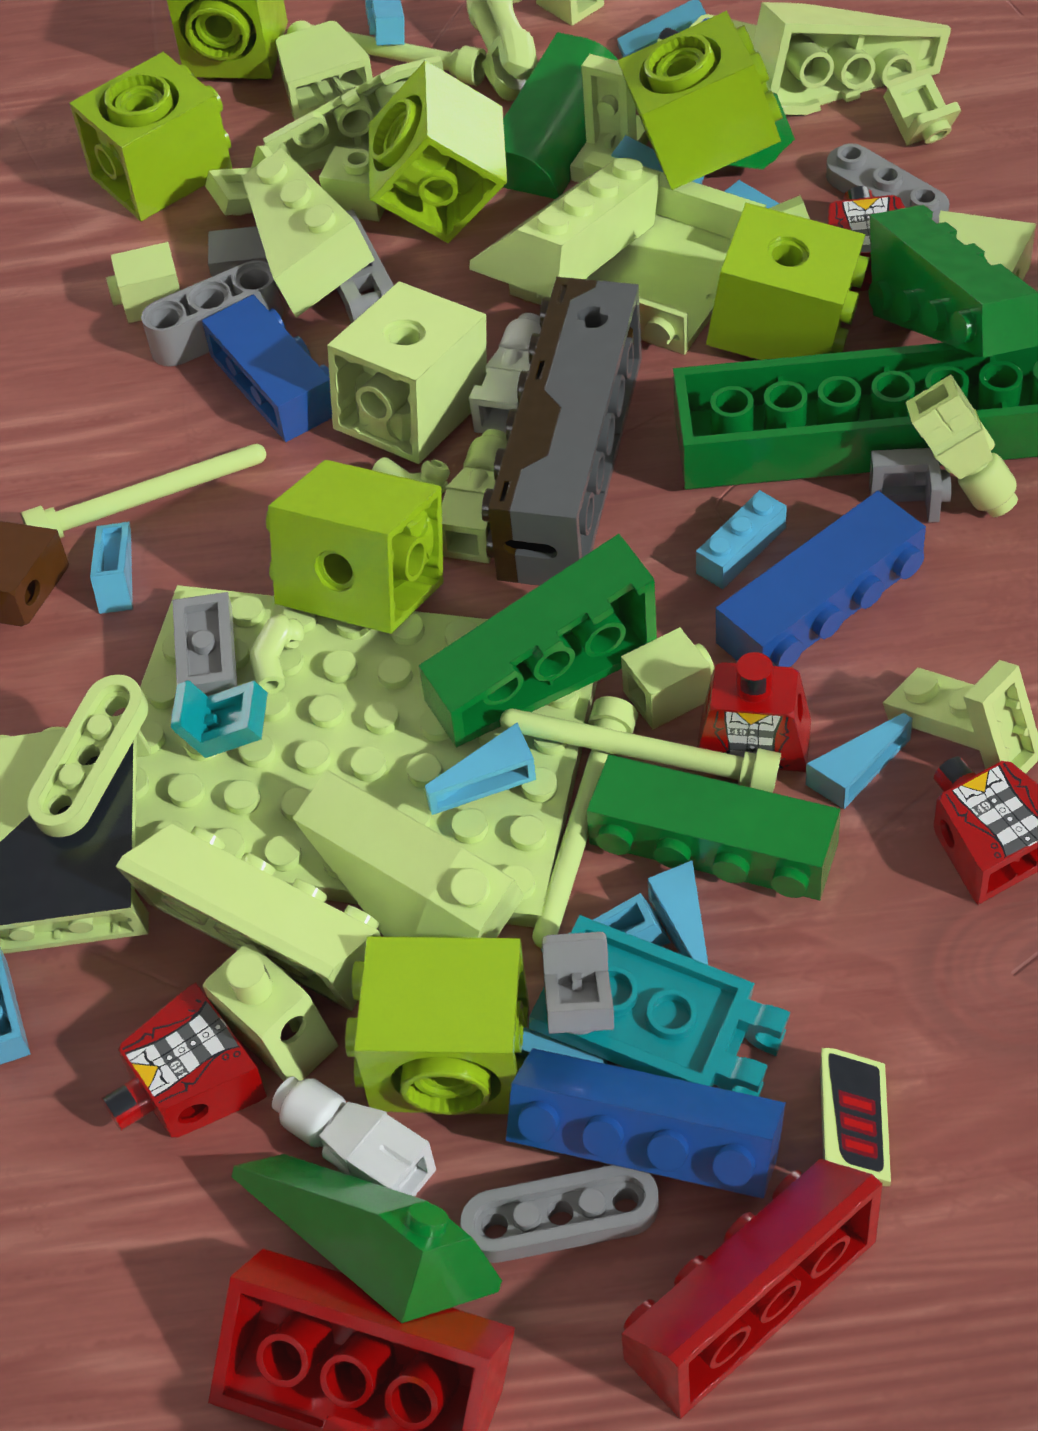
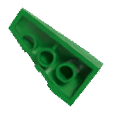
M286 1154L235 1165L231 1177L400 1323L497 1293L500 1290L501 1278L473 1237L450 1220L448 1214L443 1209L430 1204L426 1200Z

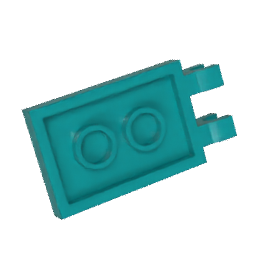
M579 915L570 934L603 932L607 937L608 973L614 1007V1030L593 1031L582 1035L570 1033L549 1034L544 987L529 1016V1029L628 1069L707 1086L715 1084L721 1089L759 1097L764 1086L762 1081L768 1065L736 1055L745 1037L756 1048L777 1056L786 1034L785 1027L789 1020L790 1012L776 1006L750 1000L755 984L751 981Z

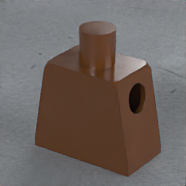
M0 521L1 624L20 627L29 624L67 571L69 562L57 529Z

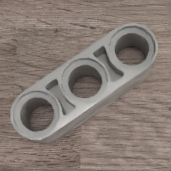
M263 261L246 262L149 304L143 310L141 319L153 360L163 366H177L209 353L202 320L253 294L268 310L274 308L281 317L283 305L280 290L273 279L269 264Z

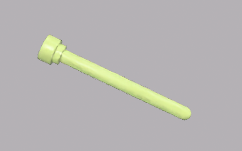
M347 32L368 55L408 63L440 55L443 70H448L451 76L456 77V79L465 84L478 86L485 77L481 62L486 58L487 53L482 48L463 46L461 49L448 52L407 43L402 45H376L375 37Z
M252 444L56 512L53 507L43 510L40 505L21 512V517L24 525L57 529L60 538L64 537L63 531L258 465L265 460L266 450L260 444Z
M604 696L595 700L588 724L633 734L638 712L626 700L618 697ZM591 749L550 877L542 914L537 919L533 930L532 939L539 948H542L544 936L556 935L559 932L589 836L587 808L608 754L614 755L613 753Z
M507 709L500 717V724L504 730L518 723L523 735L739 780L738 785L772 793L781 757L780 752L760 748L757 749V754L745 751L744 757L517 709Z

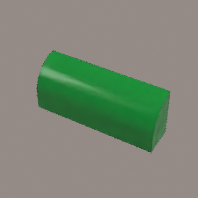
M556 33L503 118L507 183L502 188L556 199L564 193L571 181L570 165L586 144L581 65L589 54L618 60L606 47L588 38Z

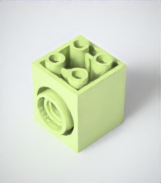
M400 281L396 283L327 345L333 429L420 464L471 414L469 397L474 385L482 386L486 377V314Z

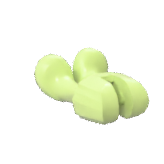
M466 0L470 22L480 32L488 50L486 58L481 62V66L496 93L504 100L514 101L537 65L533 36L530 35V32L522 29L513 9V4L522 0Z

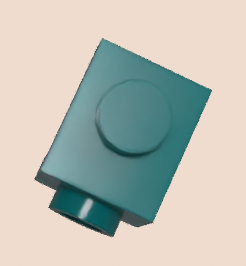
M189 680L178 683L171 715V728L204 758L261 740L268 692L256 681H251L207 696Z

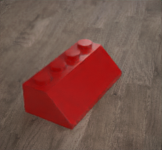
M821 1158L804 1173L800 1170L791 1172L776 1187L772 1195V1201L756 1215L752 1212H747L739 1217L727 1230L723 1239L724 1243L707 1258L699 1255L690 1260L680 1270L674 1280L675 1286L657 1302L653 1299L646 1300L629 1315L623 1326L624 1331L621 1333L624 1361L681 1419L876 1242L883 1183L873 1174Z
M263 1248L230 1276L208 1403L290 1431H321L327 1416H337L382 1431H488L503 1391L515 1327L452 1307L400 1323L345 1274Z

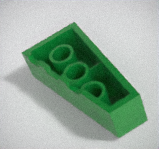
M924 204L870 214L872 283L869 286L868 297L873 309V316L982 358L1038 346V292L1002 264L990 265L984 256V250L975 243L964 245L956 238L957 230L947 222L936 223L933 221V211Z
M617 534L421 663L419 671L425 702L455 747L457 748L501 727L500 717L507 709L533 712L621 670V656L657 639L655 580L623 537Z

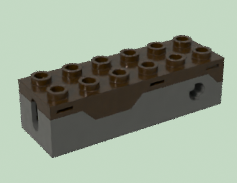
M557 276L551 297H543L539 316L541 331L540 334L533 333L531 336L528 354L530 368L529 371L522 370L518 380L517 399L519 405L517 409H510L507 416L506 449L498 448L494 462V479L496 483L494 489L487 488L485 490L482 501V520L490 522L486 553L487 557L494 558L497 581L540 586L593 550L642 361L639 284Z

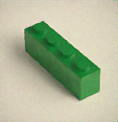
M608 754L587 808L589 844L599 846L606 852L615 855L628 853L656 860L668 868H674L693 861L694 870L713 874L729 883L746 882L774 889L777 893L786 897H807L820 901L839 843L841 809Z

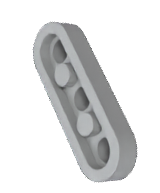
M854 143L842 145L832 150L827 157V181L831 186L844 194L853 187L865 186L871 190L873 197L887 195L900 197L905 208L924 204L933 211L932 220L936 223L939 222L940 210L949 211V199L943 192L861 145Z
M611 1165L483 1191L467 1202L461 1214L460 1224L461 1228L473 1237L490 1263L505 1262L642 1233L653 1224L659 1210L658 1188L650 1173ZM622 1199H631L637 1203L636 1208L629 1212H621L614 1206ZM558 1212H566L572 1216V1219L564 1225H555L550 1222V1218ZM493 1225H502L507 1228V1232L500 1238H489L485 1235L486 1230Z

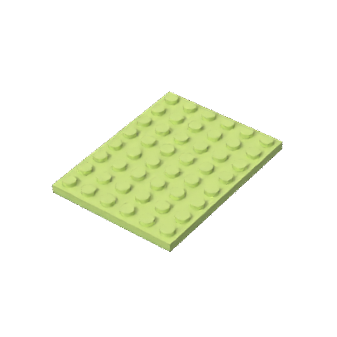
M177 585L172 600L228 592L232 605L237 686L256 681L250 649L268 619L281 614H285L288 619H297L303 625L304 636L302 641H298L299 646L297 648L287 649L284 647L279 656L286 684L281 691L267 695L262 739L204 758L171 728V715L177 687L173 601H171L140 686L148 702V713L140 730L151 748V754L149 756L137 757L136 846L169 824H173L191 833L194 826H197L221 839L225 843L223 850L241 859L243 854L248 852L266 861L276 870L273 876L291 886L295 879H301L326 894V900L358 904L292 819L325 770H328L461 845L515 879L524 897L506 924L535 927L537 919L542 914L550 877L561 846L583 747L523 735L534 758L536 780L434 815L431 814L428 807L425 791L426 784L505 731L501 726L456 748L425 702L419 671L421 663L488 619L414 611L392 634L277 605L274 603V596ZM598 681L531 713L588 724Z

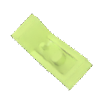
M589 54L581 65L586 144L570 165L571 181L579 183L585 179L584 160L592 150L611 156L625 135L644 145L649 141L640 116L636 115V106L618 61Z
M999 660L975 685L918 667L883 702L888 720L905 713L913 718L912 728L980 750L985 769L1000 761L1012 762L1024 773H1027L1038 762V731L1019 665Z

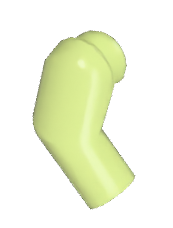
M388 457L379 459L372 468L373 471L441 486L442 494L446 491V486L448 485L446 480L450 474L448 466L442 461L435 459L431 462L429 460L425 461L419 473H409Z
M285 614L276 615L268 619L250 649L256 682L268 694L281 691L286 684L279 658L283 648H297L299 646L298 641H302L304 636V628L301 622L294 618L288 619Z

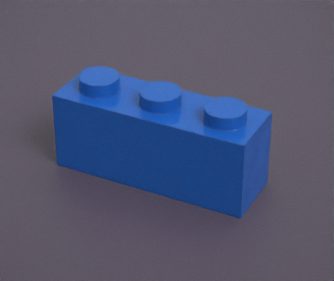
M253 294L202 320L211 358L285 443L332 418L329 368L324 364L319 366L312 359L310 351L301 337L296 336L293 338L289 334L282 318L274 308L268 310Z

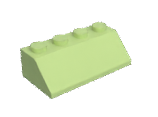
M617 158L570 188L472 258L469 270L544 297H551L557 276L578 279L587 278L654 226L660 172L644 167L636 159Z
M169 824L124 854L117 863L116 868L148 904L235 950H238L246 943H251L297 983L350 1011L355 1007L358 1000H354L352 994L354 962L364 961L367 937H382L377 930L379 922L369 914L350 905L342 912L324 903L327 899L326 894L315 886L301 879H295L291 886L274 877L273 875L276 870L266 861L248 852H245L241 859L223 850L225 843L221 839L197 826H194L191 833L173 824Z

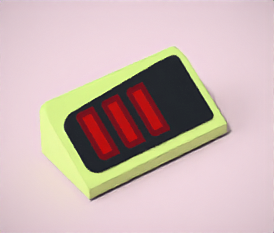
M821 1048L820 1080L823 1159L873 1174L883 1183L882 1186H890L885 1064L838 1049Z

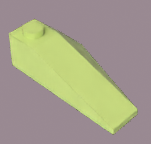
M762 2L753 46L755 52H759L769 76V80L766 81L768 91L778 95L785 115H808L821 111V105L840 99H843L845 102L859 99L860 93L881 86L889 88L928 73L931 76L939 74L951 28L944 24L805 3Z
M438 55L393 66L264 137V145L268 146L272 154L282 148L306 172L324 168L334 146L369 151V123L425 60L443 70L442 59Z
M325 770L292 818L364 912L379 922L377 929L384 937L497 938L524 897L515 879L461 845L328 770Z

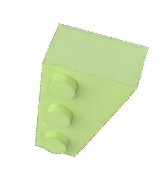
M282 148L263 159L257 166L243 175V182L271 274L296 318L375 260L355 220Z

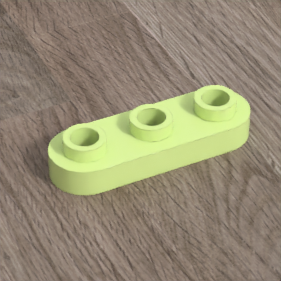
M110 675L98 680L90 687L32 787L27 799V809L38 828L46 835L65 837L78 832L86 825L145 721L148 713V702L138 683L131 677ZM126 708L122 714L113 716L117 710ZM99 756L95 763L85 765L90 758ZM70 806L65 812L57 814L61 808Z

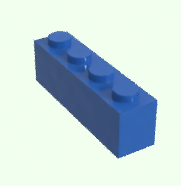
M876 491L717 606L716 644L737 661L744 654L759 652L768 656L773 666H792L804 650L820 638L827 639L840 628L843 621L859 609L871 607L886 589L901 578L908 579L917 572L924 560L923 551L926 526L880 491Z
M532 1048L511 1083L506 1141L764 1199L778 1157L786 1102Z

